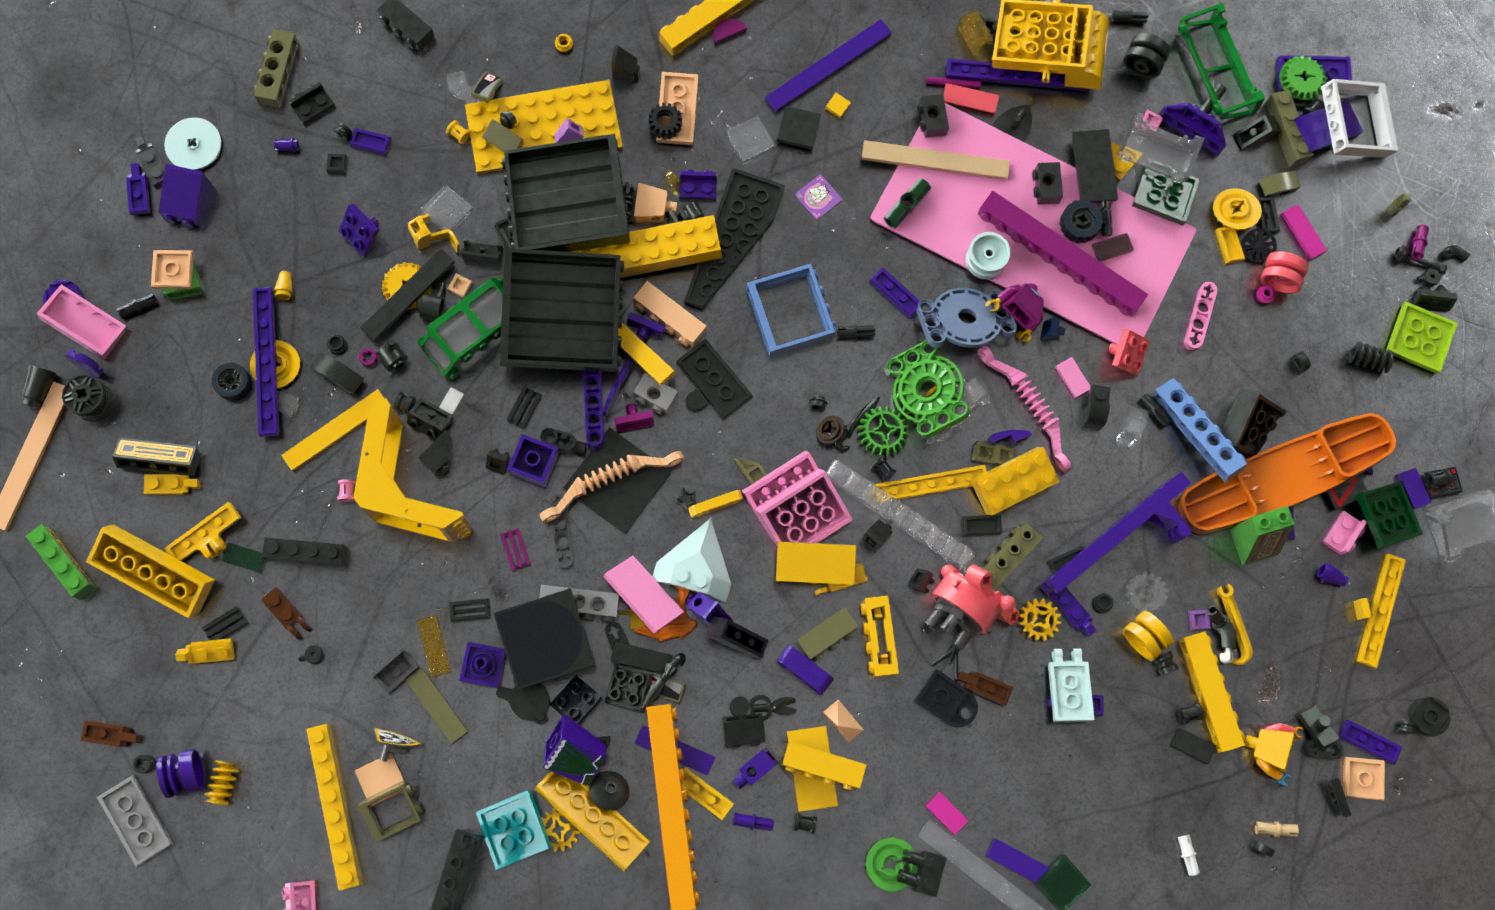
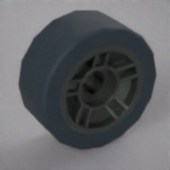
M229 362L218 366L211 378L212 387L223 399L230 401L239 400L250 391L251 377L246 369L237 363ZM233 378H234V380H235L234 383H233V384H228V382H231V381L233 380Z

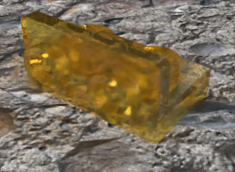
M977 10L960 17L958 29L975 57L981 54L983 46L991 43L993 38Z

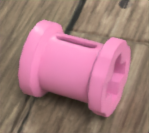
M348 479L338 480L340 493L337 500L343 502L355 501L353 491L356 481Z

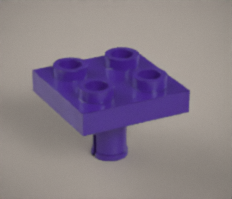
M353 203L347 207L338 231L362 256H366L369 254L379 231V222L377 219L375 220V217L369 219Z
M467 642L459 681L499 689L506 658L505 649Z

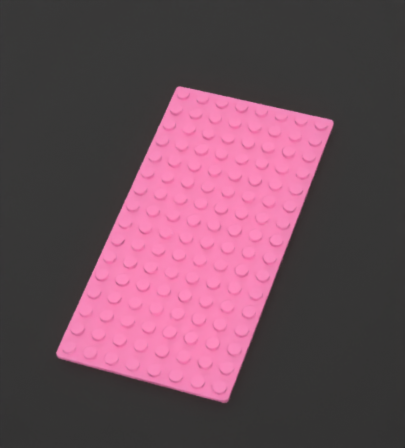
M946 103L945 107L949 124L947 135L925 138L924 131L921 132L919 126L909 147L1009 160L1007 180L898 165L871 214V221L966 269L968 268L965 256L972 240L985 232L999 234L1008 242L1010 258L1003 272L995 278L988 279L989 281L1005 289L1016 284L1020 286L1025 283L1037 285V293L1044 300L1043 308L1112 343L1119 344L1123 329L1131 330L1142 337L1145 336L1196 233L1195 227L1187 223L1183 226L1133 207L1134 197L1117 189L1118 200L1110 201L1112 235L1102 236V231L1100 230L1091 241L1086 243L1072 242L1061 231L1060 217L1069 204L1080 200L1075 167ZM929 114V117L936 118L935 115ZM1060 162L1063 198L1059 204H1037V198H1034V187H1036V184L1032 179V171L1038 163ZM919 178L926 180L932 188L918 203L914 211L896 229L888 226L883 219ZM1043 181L1045 185L1050 186L1049 182ZM992 190L1146 292L1148 296L1133 317L1122 314L1117 307L1107 304L1104 298L1092 294L1086 286L1076 283L1071 276L1061 273L1056 266L1046 263L1042 260L1041 256L1031 253L1027 250L1026 246L1013 241L1011 236L1005 232L998 231L995 225L983 221L977 213ZM909 201L903 202L907 206L912 205ZM1101 202L1094 203L1100 209Z

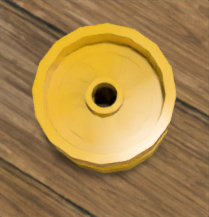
M1142 611L1135 618L1136 623L1131 622L1123 629V634L1129 644L1149 661H1154L1161 655V649L1165 650L1174 643V639L1166 626L1147 611Z

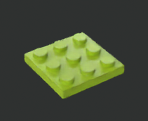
M1405 301L1400 309L1386 351L1391 350L1393 356L1438 374L1442 370L1458 323Z

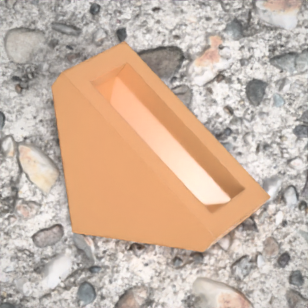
M839 700L823 712L848 743L864 730Z

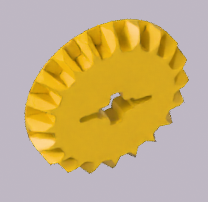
M1228 189L1221 192L1215 198L1212 209L1214 210V216L1217 217V222H1221L1223 226H1228L1230 230L1234 228L1237 231L1240 229L1245 231L1247 228H1252L1257 224L1262 213L1258 199L1242 189ZM1241 205L1240 211L1233 214L1234 209L1239 208Z
M403 262V264H396L395 267L390 268L388 273L385 274L384 280H382V291L385 299L388 300L403 286L402 283L407 282L421 266L412 262ZM432 286L424 294L430 295ZM418 300L408 310L417 308Z
M275 340L276 360L280 364V367H277V388L280 389L283 386H288L290 382H294V378L298 375L301 368V360L294 347L284 341ZM254 351L250 360V372L256 381Z

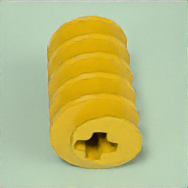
M215 760L214 763L219 768H212V771L217 775L210 776L209 779L214 781V784L207 785L212 792L205 793L210 799L204 801L229 805L230 802L225 797H232V793L227 790L234 789L235 786L230 781H236L237 778L232 773H238L239 770L234 767L235 764Z

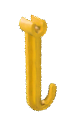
M1227 584L1225 585L1227 593L1223 592L1222 587H1218L1217 594L1221 597L1227 616L1237 632L1236 641L1241 652L1240 658L1234 659L1231 663L1244 665L1252 658V646L1233 596V587Z

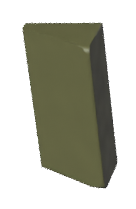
M494 119L491 120L482 137L502 152L519 149L523 146L522 138Z

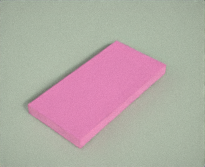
M634 556L606 572L603 576L654 634L684 613Z

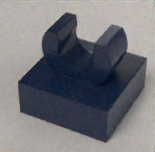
M1053 317L1045 320L1041 339L1050 340L1058 338L1059 335L1064 336L1066 328L1059 326L1061 319Z

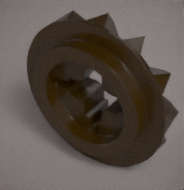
M834 415L823 419L817 429L818 439L825 445H834L836 441H840V437L845 435L843 432L846 428L843 423L844 421ZM833 427L835 430L832 432L831 435L829 432L832 430Z

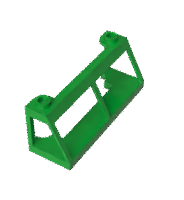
M1223 3L1184 16L1178 25V32L1184 37L1211 98L1213 112L1215 115H1218L1220 120L1254 114L1259 111L1265 99L1262 90L1256 92L1257 87H1253L1226 27L1228 21L1227 19L1224 20L1222 15L1226 11ZM1213 11L1209 20L1188 23L1190 19ZM1211 24L1229 65L1206 69L1187 27ZM1231 69L1245 102L1223 109L1207 73ZM1246 106L1249 109V111L1229 114L1232 111L1238 110Z

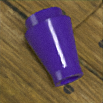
M1324 563L1318 570L1317 575L1321 581L1337 584L1342 587L1346 586L1349 581V577L1332 564Z

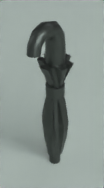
M879 396L866 403L858 411L855 418L845 425L846 428L843 431L845 435L840 437V441L835 442L837 449L847 451L850 448L848 445H842L843 440L848 435L852 437L854 428L857 427L860 420L866 419L865 413L871 414L870 410L876 407L880 400Z
M678 653L670 664L666 663L664 674L650 687L640 709L644 711L661 694L665 682H667L671 675L678 672L676 667L678 665L683 666L686 660L684 653Z

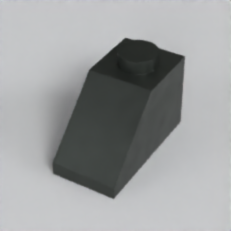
M615 45L611 59L612 78L634 83L635 76L638 77L640 73L638 59L620 46Z
M1265 114L1235 132L1234 135L1241 149H1245L1270 139L1281 132V129L1274 115Z
M446 430L418 457L436 477L440 474H445L451 464V436Z
M879 519L865 532L862 540L877 552L893 534L892 527L886 521L882 522Z

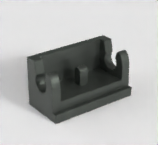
M463 240L464 248H461L463 260L494 265L501 264L502 245L497 244L495 246Z

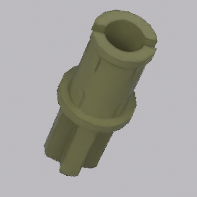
M1403 193L1400 197H1396L1392 204L1388 206L1387 212L1394 216L1399 211L1405 210L1412 201L1410 198L1412 195L1410 193Z

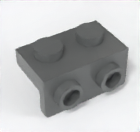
M402 648L399 650L394 649L384 663L380 662L372 669L373 672L370 675L387 694H390L413 674L419 666Z

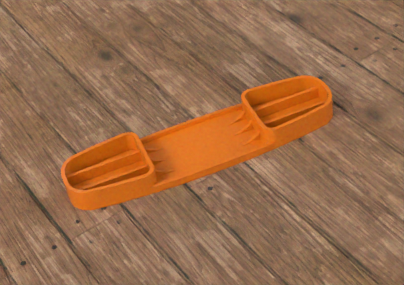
M1372 413L1325 425L1318 431L1295 438L1247 458V465L1244 471L1226 483L1215 472L1194 484L1184 492L1179 500L1178 510L1180 516L1189 525L1192 532L1205 535L1235 527L1250 517L1285 506H1288V508L1356 477L1386 459L1393 452L1396 445L1394 432L1383 417Z

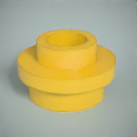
M560 34L555 40V46L561 52H568L573 47V40L567 34Z

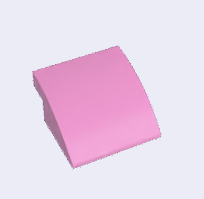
M807 451L797 455L741 491L776 546L778 541L818 543L853 520L824 470L817 467L811 454Z

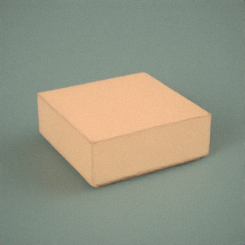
M456 273L447 290L464 299L471 289L473 281Z

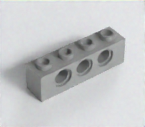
M541 585L539 598L568 588ZM571 588L575 601L578 599L584 601V606L578 609L582 619L593 620V617H599L604 622H612L613 619L617 620L620 595L618 593ZM596 602L604 604V608L601 611L593 609V605Z

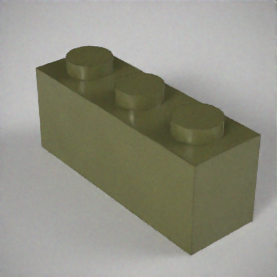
M844 607L797 639L796 643L808 659H814L816 662L825 655L823 653L828 648L833 650L841 644L839 642L844 637L849 639L855 635L858 624L846 607Z

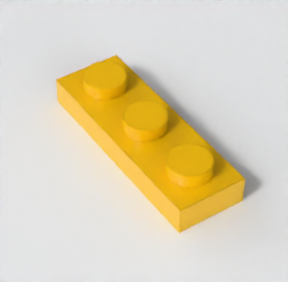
M685 768V780L682 781L683 789L686 788L687 795L723 820L734 803L696 774Z

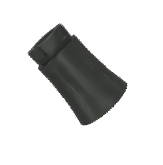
M29 365L21 403L40 409L57 373Z

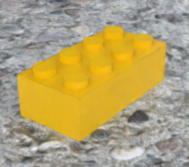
M1036 447L970 480L986 515H995L1060 482L1044 447Z

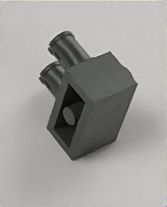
M905 849L903 854L911 858L902 856V862L918 866L917 874L899 869L898 874L905 876V878L897 876L896 882L913 886L912 891L937 897L947 857L928 851H922V854Z

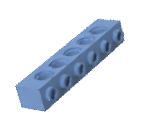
M1172 378L1155 389L1153 395L1155 401L1162 405L1161 408L1169 415L1225 483L1244 471L1247 465L1245 457L1234 449L1232 442L1221 434L1220 428L1209 420L1208 414L1197 406L1196 400L1185 392V388L1180 382ZM1173 399H1178L1180 402H1174ZM1185 413L1192 414V417L1186 416ZM1197 427H1202L1205 431H1200ZM1209 441H1213V442H1215L1217 445H1216V446L1211 445V444L1209 443ZM1221 456H1227L1230 460H1224Z

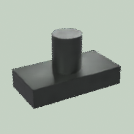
M1317 706L1298 715V718L1321 750L1339 740V737L1330 726L1331 719L1327 715H1322Z

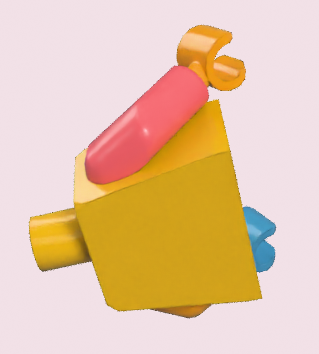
M1277 723L1261 729L1258 738L1247 735L1245 747L1255 749L1254 758L1257 765L1267 775L1278 780L1280 785L1289 786L1284 782V778L1292 779V776L1284 773L1287 769L1294 739L1303 738L1298 736L1297 731H1303V728H1294L1293 726Z

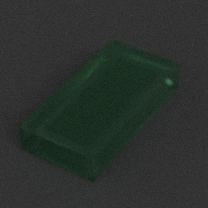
M228 542L221 561L261 573L265 559L262 557L261 552Z

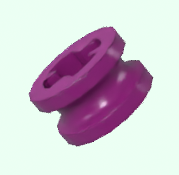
M370 348L363 349L359 354V360L365 367H373L378 361L376 353ZM369 354H371V357L373 359L371 361L368 360V362H365L366 359L364 358V356H369Z

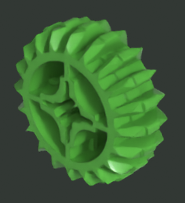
M879 406L876 412L872 408L870 410L871 415L865 413L866 419L860 420L862 425L858 426V430L861 431L858 437L864 438L860 443L861 445L867 443L865 450L873 449L872 455L876 451L879 452L878 457H882L883 452H885L886 457H889L890 451L893 455H896L897 449L902 451V445L907 444L905 438L909 437V433L905 431L909 430V426L904 425L907 422L906 419L900 420L902 413L895 415L896 409L889 412V407L886 406L885 410L882 411L881 406ZM878 419V427L869 431L870 423ZM886 419L892 421L895 425H889ZM881 428L884 429L885 432H887L886 435H884L883 432H880ZM899 433L898 440L889 445V436ZM872 438L879 439L882 445L874 442Z

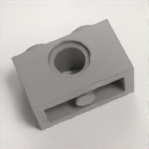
M644 373L633 395L636 398L635 401L641 405L647 404L652 407L654 412L667 415L678 397V391L666 384L659 385L651 376ZM657 392L660 394V397L652 399L650 394Z

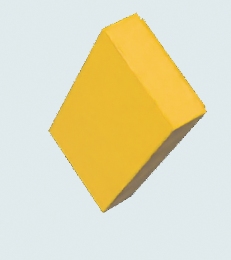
M1228 226L1217 228L1215 232L1225 264L1244 261L1245 256L1236 229L1232 228L1230 230Z

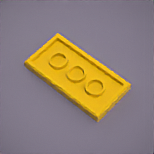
M778 541L776 581L854 585L856 545Z
M826 726L787 731L788 742L791 741L830 753ZM798 770L796 774L793 773L798 812L838 806L835 785L824 783V778L816 776V779L805 777V773Z

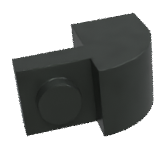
M1090 386L1088 405L1084 409V427L1102 429L1105 426L1110 410L1109 397L1111 387Z

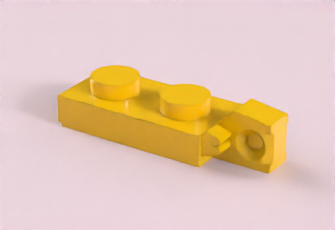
M151 474L144 477L143 494L185 495V493H189V489H200V481L198 479H190V476Z
M229 638L192 642L190 645H186L185 649H178L175 656L176 661L188 660V663L195 664L234 660L235 653L232 639Z

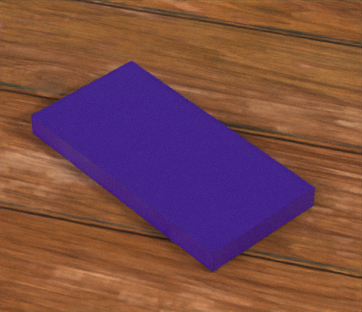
M1279 55L1277 58L1280 91H1285L1280 83V71L1283 65L1295 56ZM1311 56L1312 60H1317L1319 65H1323L1322 68L1326 71V83L1332 79L1352 80L1350 57ZM1305 74L1301 75L1304 81H1306L1308 77H1305Z
M1349 101L1341 102L1348 139L1360 135L1364 131ZM1325 108L1294 119L1310 152L1332 145Z

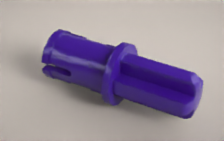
M735 813L733 825L749 827L751 830L755 828L772 831L774 820L757 817L755 814L751 816Z

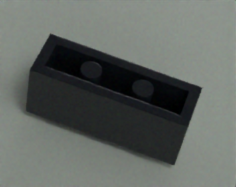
M712 616L706 632L707 636L747 656L757 658L763 657L768 643V639L725 618Z

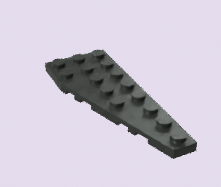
M732 168L715 215L722 258L697 264L684 303L701 309L705 306L772 223L785 189L784 184Z

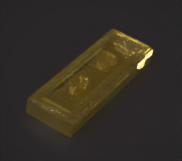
M437 615L417 620L430 677L433 678L451 673Z

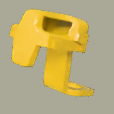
M428 214L418 216L408 223V230L419 250L429 247L431 242L448 238L455 252L459 253L460 244L451 230L446 229L430 233L425 224L430 220Z

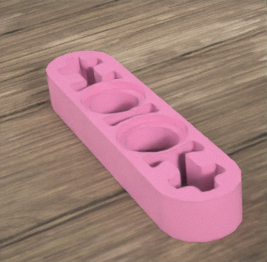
M1205 282L1198 290L1184 340L1185 347L1191 351L1200 348L1205 338L1217 295V286L1212 282ZM1208 287V288H1210L1209 291H1210L1211 293L1207 296V299H1205V298H1204V297L1206 296V290H1205V289ZM1199 304H1205L1208 307V311H1200ZM1195 320L1203 323L1202 329H1197L1194 326ZM1195 334H1198L1195 338V342L1197 343L1195 345H1192V341L1190 340L1194 337Z

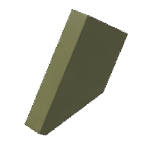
M739 458L734 459V462L750 485L767 475L759 462L746 461Z

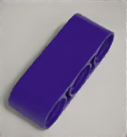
M790 645L786 647L777 659L781 666L820 695L824 694L834 680L831 675Z

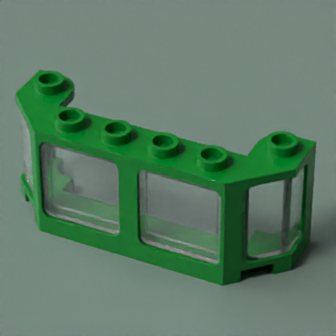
M503 276L499 280L495 277L490 278L429 324L426 328L429 333L418 339L417 344L447 381L453 380L460 375L461 363L470 361L473 358V354L478 350H484L490 341L501 337Z

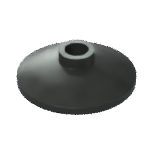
M604 771L597 774L591 781L589 793L591 800L597 807L612 811L619 809L626 803L629 797V786L621 774L614 771ZM607 786H613L614 791H609Z

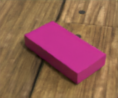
M938 792L925 806L953 835H956L969 821L941 792Z

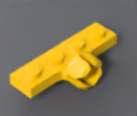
M227 502L165 547V550L169 555L180 561L185 560L197 550H200L205 558H214L219 555L218 551L222 553L226 548V544L221 538L222 532L240 520L241 516L232 503Z

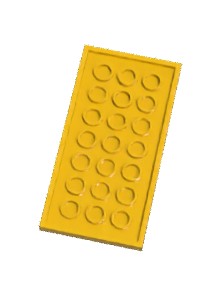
M610 80L493 99L488 103L481 101L465 104L477 175L504 170L502 166V158H505L504 152L482 138L492 119L500 123V113L503 111H510L516 117L517 123L509 130L522 138L523 146L521 148L556 143L555 133L566 118L582 126L583 138L615 134L618 150H623Z

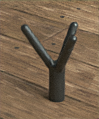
M953 645L949 652L932 662V666L937 665L951 655L948 664L951 665L954 660L955 681L958 682V653L960 649Z

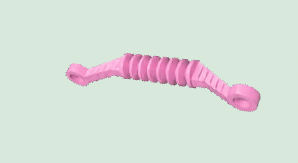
M986 345L978 349V354L986 365L1006 375L1012 387L1019 385L1016 392H1024L1020 398L1027 397L1025 405L1032 403L1029 410H1037L1033 416H1041L1038 423L1045 422L1042 429L1051 438L1053 458L1057 467L1063 473L1071 470L1072 465L1070 461L1061 453L1059 418L1052 419L1054 411L1047 413L1050 406H1042L1046 400H1038L1041 393L1034 394L1037 387H1029L1032 380L1025 382V379L1028 377L1027 373L1020 372L1009 365L995 360L992 351Z

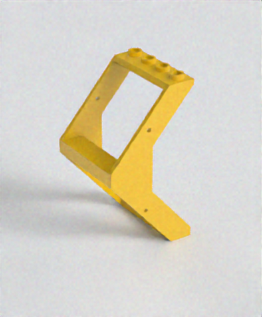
M387 399L371 407L368 412L354 491V499L360 508L376 523L455 542L470 536L473 528L462 512L405 498L394 481L403 422Z

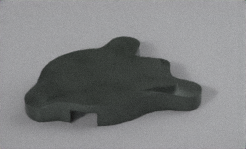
M541 682L517 690L516 684L513 689L499 687L497 689L496 695L508 701L511 709L519 718L535 721L537 724H544L548 720L547 711L550 697L547 689Z

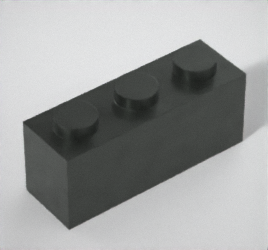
M386 0L377 9L380 16L379 20L385 26L389 25L395 35L398 37L402 36L406 44L412 49L416 48L420 52L435 37L432 28L399 0Z

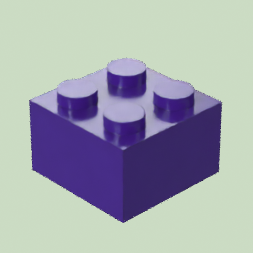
M522 434L507 470L510 475L545 488L559 456V449Z

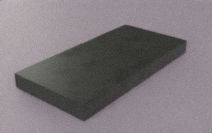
M1109 129L1072 132L1080 200H1088L1091 203H1099L1103 200L1117 201L1118 194Z
M706 338L676 361L678 366L692 383L699 388L706 400L723 420L753 397L751 392Z

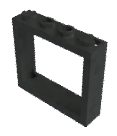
M465 829L455 830L431 910H453L455 904L459 905L458 910H462L483 843V834ZM475 839H479L478 844L474 843Z

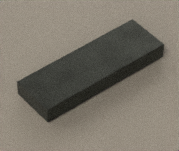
M615 642L611 662L664 674L666 663L670 664L673 655Z

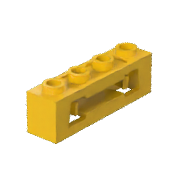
M888 596L865 598L860 607L861 614L865 615L866 623H863V630L865 635L868 634L869 641L866 642V652L871 656V662H868L869 673L873 674V678L896 676L899 674L889 598ZM882 609L884 617L882 621L885 651L888 654L879 656L881 663L879 664L877 655L879 653L875 620L881 619Z

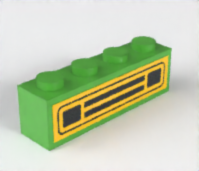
M41 524L26 535V538L72 597L81 600L96 588L51 528Z

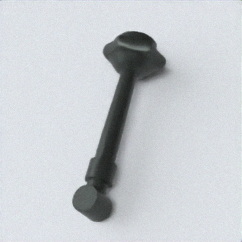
M1404 245L1398 247L1395 251L1394 257L1399 262L1408 258L1431 269H1436L1440 274H1446L1447 265H1440L1421 258L1420 260H1415L1409 254L1408 247Z

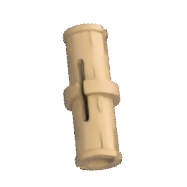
M1256 821L1255 833L1258 835H1274L1277 838L1280 836L1297 838L1299 828L1296 824H1280L1277 821H1274V823Z

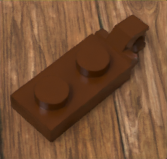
M961 671L957 677L958 681L966 684L965 688L1003 706L1007 705L1013 689L1012 686L971 671L970 675Z
M85 721L80 741L127 747L128 742L140 743L141 735L130 734L131 728L125 726Z

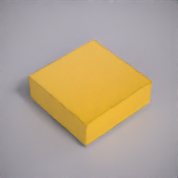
M835 93L825 109L841 118L851 102Z
M1367 598L1353 601L1357 620L1371 617Z

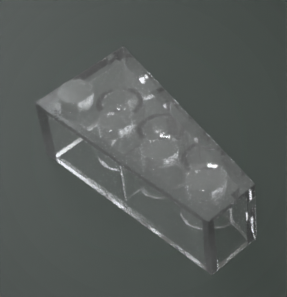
M978 375L964 386L962 401L970 409L968 418L977 412L976 409L981 405L985 406L990 402L993 397L991 390ZM963 406L956 409L957 415H962L965 412V407ZM941 416L938 422L945 424L948 421V416ZM959 422L954 426L936 434L930 439L932 440V442L936 440L937 442H940L947 436V431H949L951 428L952 430H955L962 423ZM924 425L922 427L923 431L928 433L931 430V425Z

